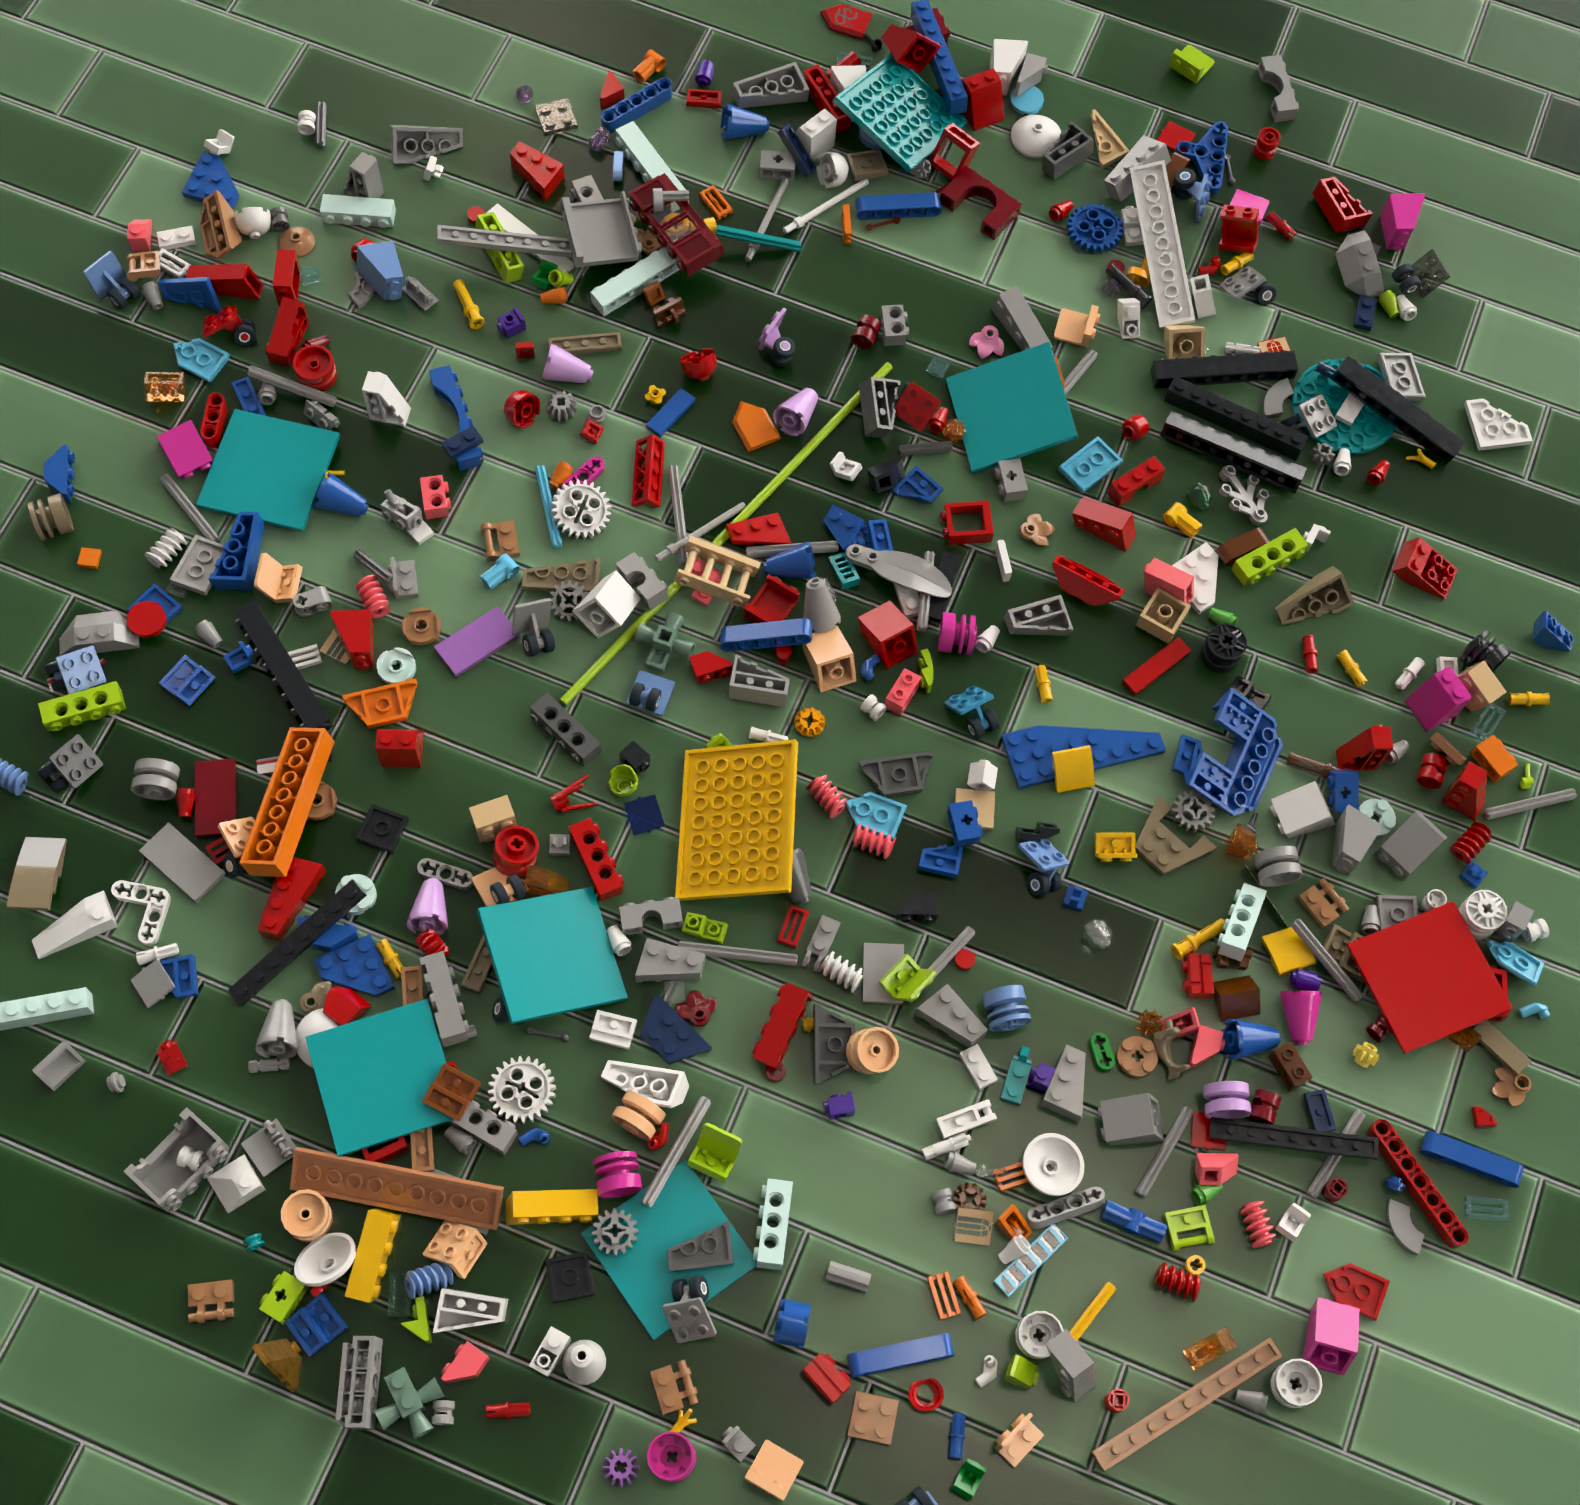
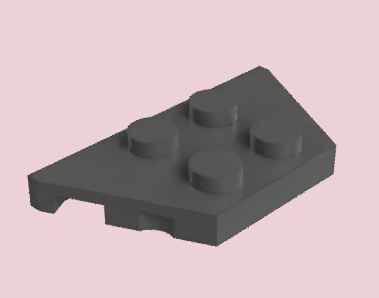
M933 751L859 761V767L883 797L922 792Z
M813 1004L814 1084H819L852 1067L847 1059L846 1047L850 1037L855 1033V1023L840 1017V1015L833 1011H828L819 1004Z

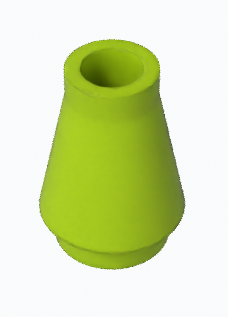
M554 269L549 273L548 280L553 286L559 287L572 284L574 277L572 274H568L560 269Z
M1392 290L1385 291L1378 296V302L1384 308L1389 318L1400 314L1396 295Z

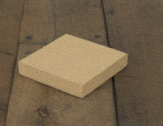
M956 788L955 803L972 800L973 806H976L978 810V825L981 824L983 830L993 831L995 792Z

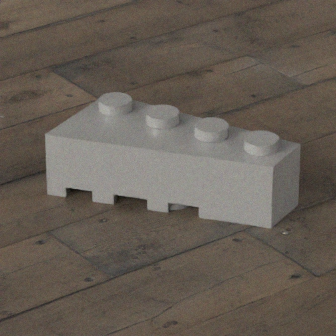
M793 62L734 82L732 96L739 108L806 102L808 101L810 89L797 63Z
M1143 135L1105 178L1104 182L1109 197L1121 202L1134 191L1130 168L1162 160L1165 161V166L1171 162L1166 144Z
M1018 286L999 294L990 308L1022 351L1050 342Z
M443 951L420 957L419 960L424 971L428 991L430 992L429 996L435 1011L434 1015L443 1046L447 1047L467 1041V1033L470 1032L467 1020L463 1021L462 1014H465L463 1003H458L457 1000L460 992L458 985H453L452 979L456 978L453 966L448 967Z

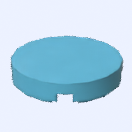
M1033 86L1018 97L1014 96L1015 89L1012 91L1010 105L1017 113L1034 115L1042 109L1044 96L1037 87Z

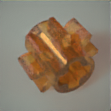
M958 419L948 420L946 427L942 428L946 439H950L951 442L961 440L963 438L962 434L966 433L965 425H963L962 421L959 422Z
M1145 1009L1143 1012L1144 1016L1139 1015L1137 1020L1141 1021L1138 1029L1142 1028L1145 1031V1035L1148 1032L1154 1034L1157 1032V1028L1161 1029L1163 1027V1024L1159 1023L1163 1016H1158L1155 1009L1152 1012H1148Z

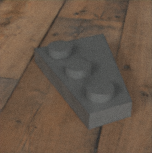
M729 1221L667 1249L669 1273L733 1265Z

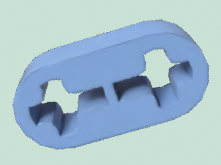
M614 151L613 181L622 182L623 151Z

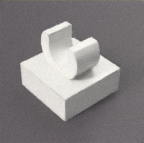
M430 156L422 179L429 181L431 176L440 178L444 167L436 164V157Z

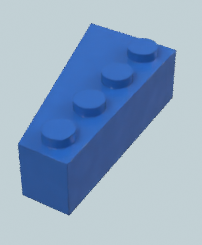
M239 512L230 531L231 536L223 546L224 551L220 559L218 558L215 563L216 568L213 574L211 573L208 578L216 590H253L265 522L258 512Z

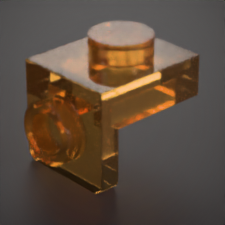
M1470 1027L1448 1036L1449 1040L1466 1052H1469L1482 1040L1481 1035Z

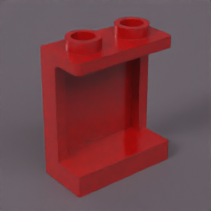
M1224 204L1220 213V218H1222V238L1219 243V250L1254 254L1258 244L1259 209Z
M768 575L765 584L752 602H747L744 606L743 617L753 623L786 620L798 604L800 593L795 587L784 584L778 577Z

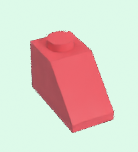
M152 219L131 221L128 224L127 240L132 252L150 251Z
M1200 1025L1199 1030L1195 1033L1188 1065H1191L1190 1069L1215 1057L1219 1051H1223L1225 1039H1222L1223 1031Z

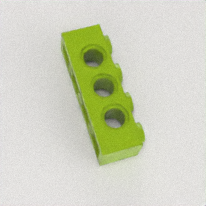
M494 212L477 216L475 229L505 232ZM486 249L505 284L521 280L524 265L517 252Z
M1294 528L1237 559L1231 570L1243 586L1250 583L1253 585L1260 580V577L1264 575L1269 576L1278 567L1284 568L1291 560L1295 558L1298 560L1303 557L1308 543L1298 530Z
M117 681L38 703L43 725L48 732L59 731L63 727L70 725L76 726L87 720H97L108 714H118L126 709L123 694ZM106 700L105 703L99 705L101 701ZM82 706H86L85 709L79 710ZM67 711L65 715L60 716L62 712Z

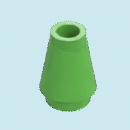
M1213 607L1208 614V618L1217 625L1224 623L1235 625L1237 622V617L1234 616V613Z
M1222 1184L1195 1185L1190 1194L1197 1205H1206L1223 1190Z

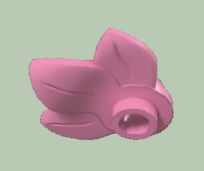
M985 326L981 332L974 333L970 338L969 346L977 347V352L981 359L988 357L992 351L998 356H1002L1004 352V342L998 337V330L994 326ZM990 331L993 333V335L988 336L986 333Z

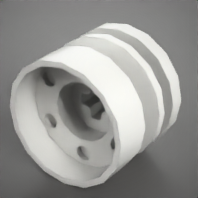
M1490 890L1474 892L1458 907L1459 912L1476 940L1488 938L1505 922L1507 917V906L1504 900L1497 893Z
M1035 1311L1026 1315L1018 1323L1015 1331V1341L1019 1350L1025 1356L1032 1359H1044L1050 1356L1045 1344L1064 1330L1060 1321L1053 1314L1046 1311ZM1036 1330L1039 1333H1043V1337L1040 1338L1041 1342H1038L1037 1338H1033Z
M1291 1359L1277 1366L1273 1371L1270 1379L1271 1392L1275 1399L1283 1406L1301 1408L1318 1398L1322 1389V1378L1318 1369L1309 1361ZM1296 1380L1298 1388L1292 1389L1290 1381Z

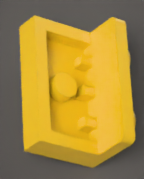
M1095 833V857L1100 858V861L1110 862L1112 858H1120V861H1132V858H1137V853H1135V833Z

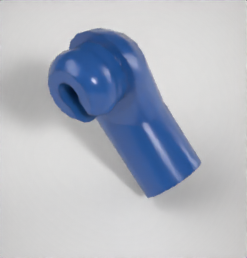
M876 654L863 662L861 666V675L866 681L874 678L873 667L880 662V658Z
M532 1128L518 1137L522 1146L527 1145L531 1141L547 1144L550 1140V1135L545 1130Z

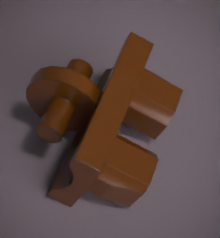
M671 297L667 299L664 306L656 305L652 307V313L659 328L671 321L674 324L679 323V317L686 314L681 297L677 299Z
M1216 947L1215 952H1212V958L1216 959L1217 968H1228L1229 960L1235 959L1218 954L1220 947ZM1246 949L1242 962L1235 960L1237 970L1245 971L1248 968L1249 960L1253 956V950Z

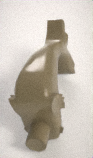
M1172 1020L1164 1021L1166 1029L1155 1032L1153 1034V1041L1160 1058L1169 1069L1167 1080L1179 1078L1180 1072L1189 1070L1191 1065H1177L1172 1061L1170 1045L1172 1039H1175V1036L1180 1034L1181 1030L1179 1027L1173 1026Z

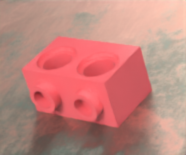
M442 475L420 478L426 519L448 517V509H451L450 498H446V493H449L448 482H444Z
M904 668L886 697L885 705L887 709L901 716L919 688L921 676Z

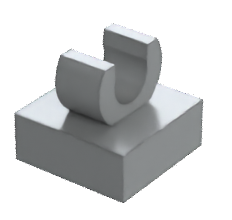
M550 834V856H570V834Z

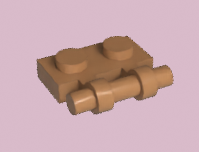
M1325 878L1318 882L1323 889L1319 891L1313 885L1297 897L1322 929L1339 917V914L1335 911L1339 908L1343 914L1350 909L1345 903L1346 900L1336 893L1335 887L1332 883H1328ZM1326 894L1334 901L1333 904L1330 905L1324 896Z
M233 1280L188 1285V1307H197V1313L188 1314L189 1323L198 1322L199 1324L213 1319L223 1321L226 1318L234 1317V1309H226L225 1306L226 1303H234ZM217 1305V1310L206 1312V1306Z
M685 1360L677 1362L678 1372L673 1373L671 1365L650 1372L663 1416L684 1409L682 1399L688 1398L690 1406L698 1403L696 1396L698 1392L696 1387H693L690 1377L692 1373L690 1368L687 1367ZM682 1378L685 1390L679 1392L676 1380Z

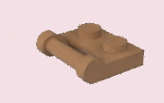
M159 251L127 255V263L129 264L127 279L129 281L135 282L138 278L161 276ZM138 262H141V269H136Z
M514 520L481 524V532L484 533L487 551L485 553L486 560H497L503 554H508L511 558L520 556ZM491 532H497L500 551H494Z

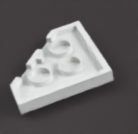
M1485 399L1465 401L1464 407L1478 451L1530 445L1533 440L1528 425L1515 421L1511 418L1510 414L1500 408L1498 410L1495 409Z
M1205 542L1172 565L1194 576V598L1189 604L1199 615L1214 605L1216 594L1218 554Z

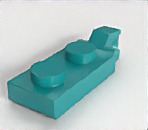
M1022 1046L1019 1056H1013L1001 1093V1100L1020 1106L1032 1066V1060L1027 1059L1030 1048Z

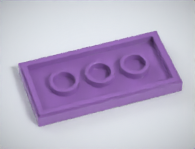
M497 606L435 645L434 649L454 676L458 677L520 637V634L512 633L511 622Z

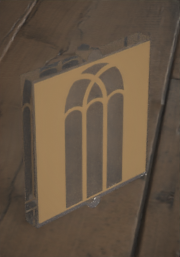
M333 628L319 649V653L329 657L331 661L335 660L346 666L350 659Z
M957 1206L956 1221L953 1222L955 1226L953 1242L990 1246L992 1231H994V1211Z

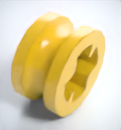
M1198 1255L1189 1257L1185 1262L1186 1272H1191L1192 1276L1200 1275L1206 1267L1204 1259ZM1195 1260L1199 1262L1197 1265L1200 1264V1268L1196 1269V1271L1192 1269L1193 1266L1190 1267V1263H1193Z

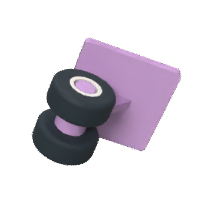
M784 307L780 312L777 311L771 319L772 322L770 325L767 324L762 331L763 334L758 340L760 342L758 349L762 350L765 345L771 348L770 359L773 364L780 367L788 365L795 352L793 340L788 337H781L778 330L787 310Z

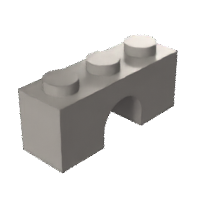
M633 552L616 563L617 572L629 585L643 582V584L637 587V591L641 597L640 600L649 610L668 600V587L663 580L660 581L656 572L647 567L643 557L639 558Z
M666 897L662 901L646 900L642 904L626 903L619 907L622 932L625 936L643 933L642 923L650 916H655L661 920L663 930L683 927L679 898Z

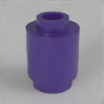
M702 60L698 64L695 82L699 86H709L712 82L714 65L711 61Z
M1297 969L1296 972L1292 971L1289 983H1292V988L1298 990L1319 991L1321 977L1317 976L1316 973Z

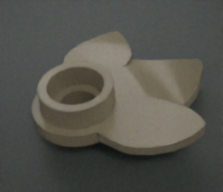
M331 982L315 984L311 992L305 993L301 997V1009L304 1012L311 1013L317 1009L324 1008L327 992L332 986ZM313 999L314 1005L309 1006L306 1001Z

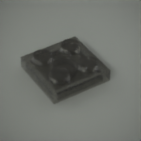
M568 98L535 105V111L545 137L578 129V124Z

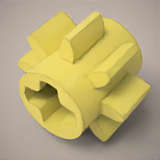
M1364 1042L1362 1046L1357 1044L1353 1051L1354 1061L1364 1068H1368L1370 1064L1375 1066L1379 1059L1378 1049L1368 1042Z

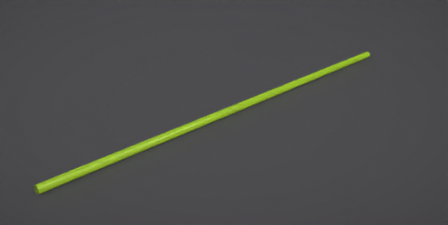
M886 362L872 377L884 378L893 369L892 365ZM859 391L731 523L747 520L861 402ZM726 528L711 542L712 544L721 547L729 538ZM698 556V558L703 560L704 562L707 561V559ZM673 581L668 587V600L682 585ZM668 600L652 610L647 608L559 701L564 706H567L632 639L640 623L646 624Z

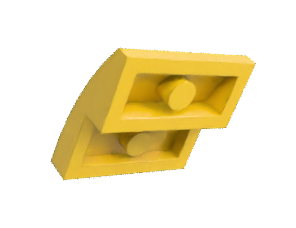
M1090 745L1052 752V769L1055 772V789L1057 793L1095 786L1094 765Z
M1292 927L1262 936L1261 942L1271 956L1270 962L1279 976L1316 964L1313 952Z

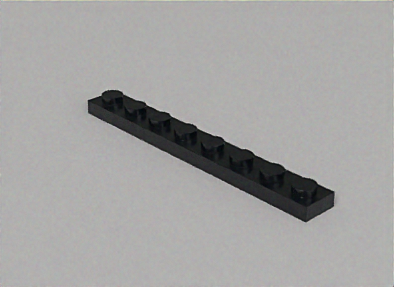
M351 879L228 989L240 1005L244 1006L366 897L367 894L355 880Z
M1211 1117L1209 1124L1210 1140L1370 1160L1378 1159L1379 1138L1216 1117Z

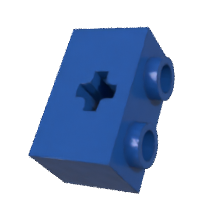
M1330 770V776L1327 777V786L1329 788L1327 806L1334 812H1343L1349 804L1358 810L1359 773L1354 770Z
M972 800L949 804L946 813L955 848L978 844L983 836V829L981 824L978 825V810L976 806H973Z

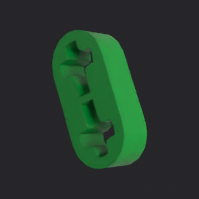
M1097 1032L1090 1038L1089 1047L1097 1069L1102 1072H1108L1113 1068L1115 1058L1108 1037L1104 1033ZM1097 1038L1099 1039V1041L1104 1042L1101 1045L1102 1050H1100L1098 1044H1094ZM1102 1054H1104L1105 1060L1110 1061L1107 1066L1100 1063L1103 1059Z

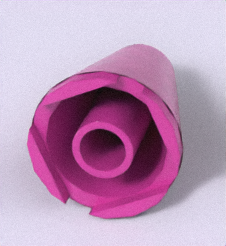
M1320 991L1280 992L1291 1041L1296 1042L1297 1046H1307L1308 1042L1313 1041L1322 997Z

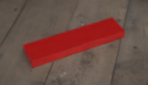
M1178 637L1124 678L1122 683L1135 696L1189 655L1192 650Z

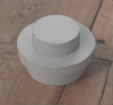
M594 405L589 409L588 417L596 423L603 422L606 419V410L600 405Z
M118 1072L111 1073L107 1077L109 1090L113 1093H120L124 1090L126 1082L123 1075Z

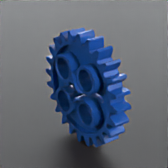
M1097 202L1095 206L1088 203V207L1082 204L1081 209L1076 207L1075 212H1071L1066 229H1068L1067 235H1070L1069 240H1075L1074 246L1079 244V250L1086 248V253L1092 250V253L1095 254L1096 250H1098L1102 254L1103 249L1108 253L1110 248L1114 249L1115 245H1119L1123 236V222L1120 221L1121 216H1116L1117 211L1110 212L1111 207L1105 209L1104 204L1098 207Z

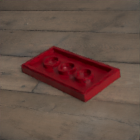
M235 758L195 762V836L197 838L223 836L218 828L219 823L237 820Z

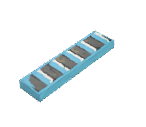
M1055 1224L1050 1225L1030 1245L1031 1249L1028 1250V1254L1012 1262L993 1283L1008 1298L1068 1237Z

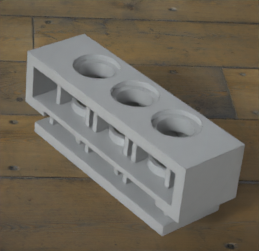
M353 1336L352 1344L343 1343L336 1421L345 1423L344 1428L375 1430L376 1414L374 1410L377 1409L383 1339L379 1337Z

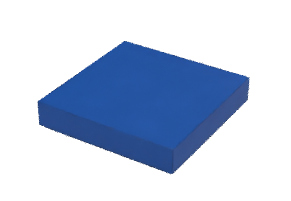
M154 583L127 608V611L129 612L134 605L143 601L156 602L165 611L168 623L183 607Z

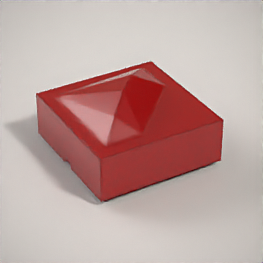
M533 342L515 343L517 358L535 357Z
M588 418L579 435L596 444L604 427Z

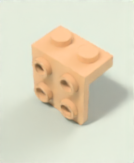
M1092 305L1089 315L1061 309L1054 338L1088 348L1090 339L1094 340L1096 329L1093 328L1094 324L1098 325L1100 314H1097L1099 306Z
M262 553L258 563L254 586L275 603L293 602V598L297 595L303 567L299 564L282 566L267 553Z

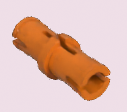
M961 1276L953 1281V1284L963 1298V1304H967L975 1320L987 1314L977 1298V1292H973L965 1276Z

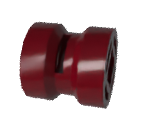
M1382 1014L1376 1018L1375 1023H1371L1366 1028L1368 1035L1378 1043H1381L1386 1038V1034L1391 1033Z
M1332 1178L1322 1189L1323 1197L1329 1202L1339 1201L1348 1192L1347 1183L1341 1178Z

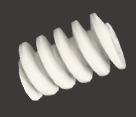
M170 528V530L165 532V536L160 537V541L155 542V547H151L150 552L145 553V557L159 569L160 565L167 567L165 560L172 562L170 555H178L175 549L182 551L183 549L180 544L187 546L188 543L177 530Z
M832 951L827 955L818 972L824 969V976L831 973L830 980L838 977L837 984L839 985L845 981V989L852 985L851 992L854 993L863 978V975H861L862 968L854 971L855 964L848 967L849 960L841 963L842 956L834 959L835 952Z

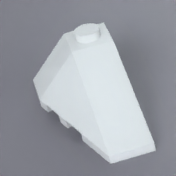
M103 890L84 898L32 939L38 959L118 927L105 891Z
M608 1060L601 1075L603 1080L626 1092L628 1090L634 1091L661 1107L673 1108L682 1104L689 1089L685 1072Z

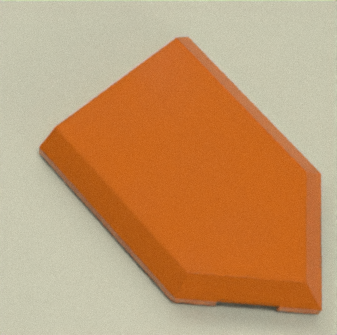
M740 402L732 424L747 452L781 439L764 408Z

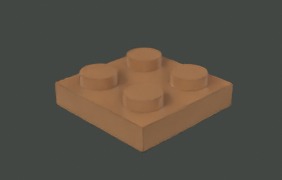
M1434 733L1430 738L1433 741L1431 745L1439 752L1443 750L1447 754L1446 759L1453 765H1462L1467 760L1440 733Z
M856 1391L847 1437L890 1446L899 1400Z

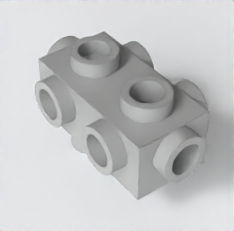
M391 489L384 491L387 499L380 504L383 518L388 522L394 521L401 530L406 528L410 531L414 527L418 528L423 520L421 509L416 505L410 504L404 498L393 494Z

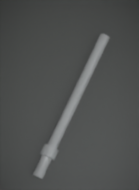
M787 178L782 179L757 233H765L789 183ZM750 242L749 250L745 256L747 262H751L755 252H758L760 244Z
M739 503L675 544L671 543L666 546L665 550L654 556L656 562L659 563L668 556L672 557L677 554L678 550L686 545L690 535L699 538L741 512L746 507L745 503Z

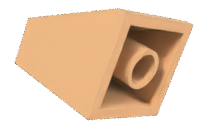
M836 625V628L833 630L812 633V641L803 644V651L819 691L825 692L856 682L854 655L839 627Z

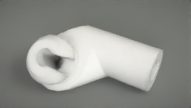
M988 1355L984 1358L983 1374L975 1379L980 1388L997 1376L998 1362L994 1356Z

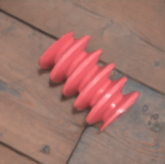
M376 575L366 576L356 584V589L359 592L365 610H370L372 618L383 617L391 610V608L387 607L389 602L385 600L386 595L382 594L384 591L380 587L381 584L377 581L378 577Z
M827 775L819 776L807 785L806 790H810V795H815V801H820V807H825V813H829V817L834 818L845 809L844 804L847 799H839L842 793L835 794L837 787L830 788L832 781L825 782L828 777Z
M859 822L852 841H854L855 848L860 844L862 851L869 847L870 854L876 849V856H880L883 852V858L887 859L893 849L896 838L891 841V834L883 838V831L876 835L875 828L869 832V826L862 830L861 823Z
M1255 1201L1243 1205L1241 1208L1244 1209L1240 1211L1242 1216H1247L1243 1219V1223L1250 1224L1246 1227V1231L1253 1232L1248 1238L1249 1240H1256L1251 1245L1255 1249L1275 1243L1271 1239L1276 1234L1268 1232L1273 1228V1225H1266L1270 1217H1263V1214L1268 1210L1260 1208L1265 1203L1264 1201Z

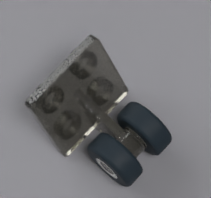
M1433 249L1428 251L1414 264H1403L1397 267L1391 275L1396 283H1401L1399 290L1403 295H1410L1417 291L1421 298H1425L1450 278V274Z

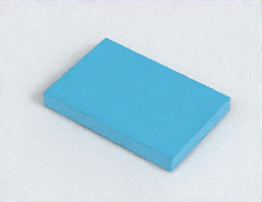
M1097 436L1058 467V471L1084 494L1120 466L1123 460Z

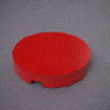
M143 601L134 605L127 615V625L131 632L141 638H150L149 636L160 634L167 623L166 613L162 606L152 601Z

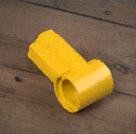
M1178 502L1163 515L1164 521L1169 526H1177L1191 538L1202 527V524L1188 514L1185 506Z

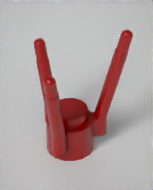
M588 774L550 797L556 811L561 809L562 813L569 810L597 805L596 802L567 806L570 803L567 796L584 786L582 782L589 777Z

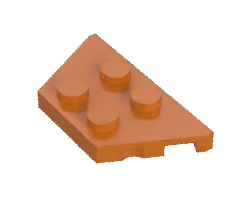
M416 678L345 694L342 697L344 702L368 729L408 719L417 688Z

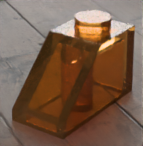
M1237 823L1229 836L1226 855L1249 860L1257 852L1258 843H1255L1256 835L1244 825Z
M529 865L524 886L526 892L546 896L567 892L570 880L549 869Z
M1226 1326L1186 1348L1183 1352L1193 1370L1238 1345Z

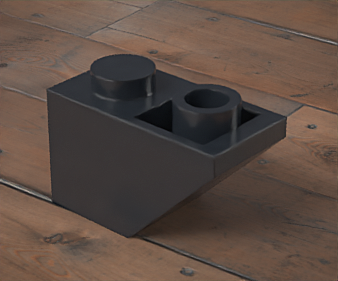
M902 458L867 468L869 483L877 493L895 488L905 476Z
M918 891L898 909L896 920H901L904 923H910L913 920L921 921L922 923L936 921L938 916V892Z

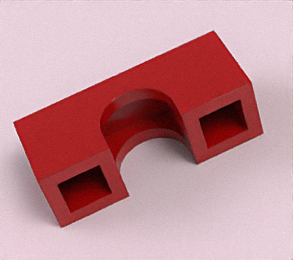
M1153 456L1111 482L1107 494L1119 507L1131 500L1141 487L1145 486L1148 489L1161 481L1166 469Z

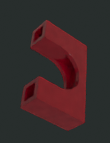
M967 166L941 191V204L952 212L969 197L979 196L989 200L994 209L982 220L980 231L993 240L1020 214L1022 204L1016 198L1011 197L1003 189L998 188L991 181Z

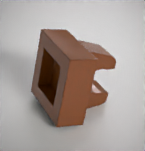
M658 281L642 289L643 296L649 306H653L666 298Z

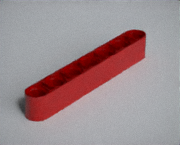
M1376 1120L1369 1126L1368 1136L1379 1138V1152L1397 1177L1403 1179V1184H1406V1190L1441 1239L1452 1249L1466 1244L1469 1239L1466 1228L1387 1120ZM1376 1126L1382 1128L1383 1135L1377 1132ZM1389 1144L1395 1146L1396 1152H1392L1389 1149ZM1401 1161L1407 1163L1408 1170L1402 1167ZM1414 1179L1420 1181L1421 1188L1414 1184ZM1427 1197L1433 1199L1434 1206L1427 1202ZM1440 1215L1446 1218V1224L1441 1222ZM1453 1233L1459 1236V1242L1454 1240Z

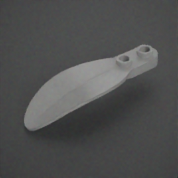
M858 544L850 545L846 550V558L850 563L874 570L879 576L892 583L939 598H948L952 593L951 585L944 574L934 565L918 556L899 551H876Z

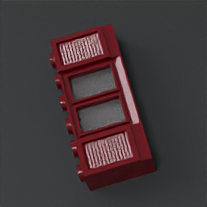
M665 173L656 176L629 192L632 210L639 213L638 215L642 223L648 225L650 233L653 236H657L661 247L667 249L669 257L672 260H676L679 270L681 272L684 271L687 276L692 275L724 255L721 242L688 201H664L663 212H654L653 188H662V191H679Z

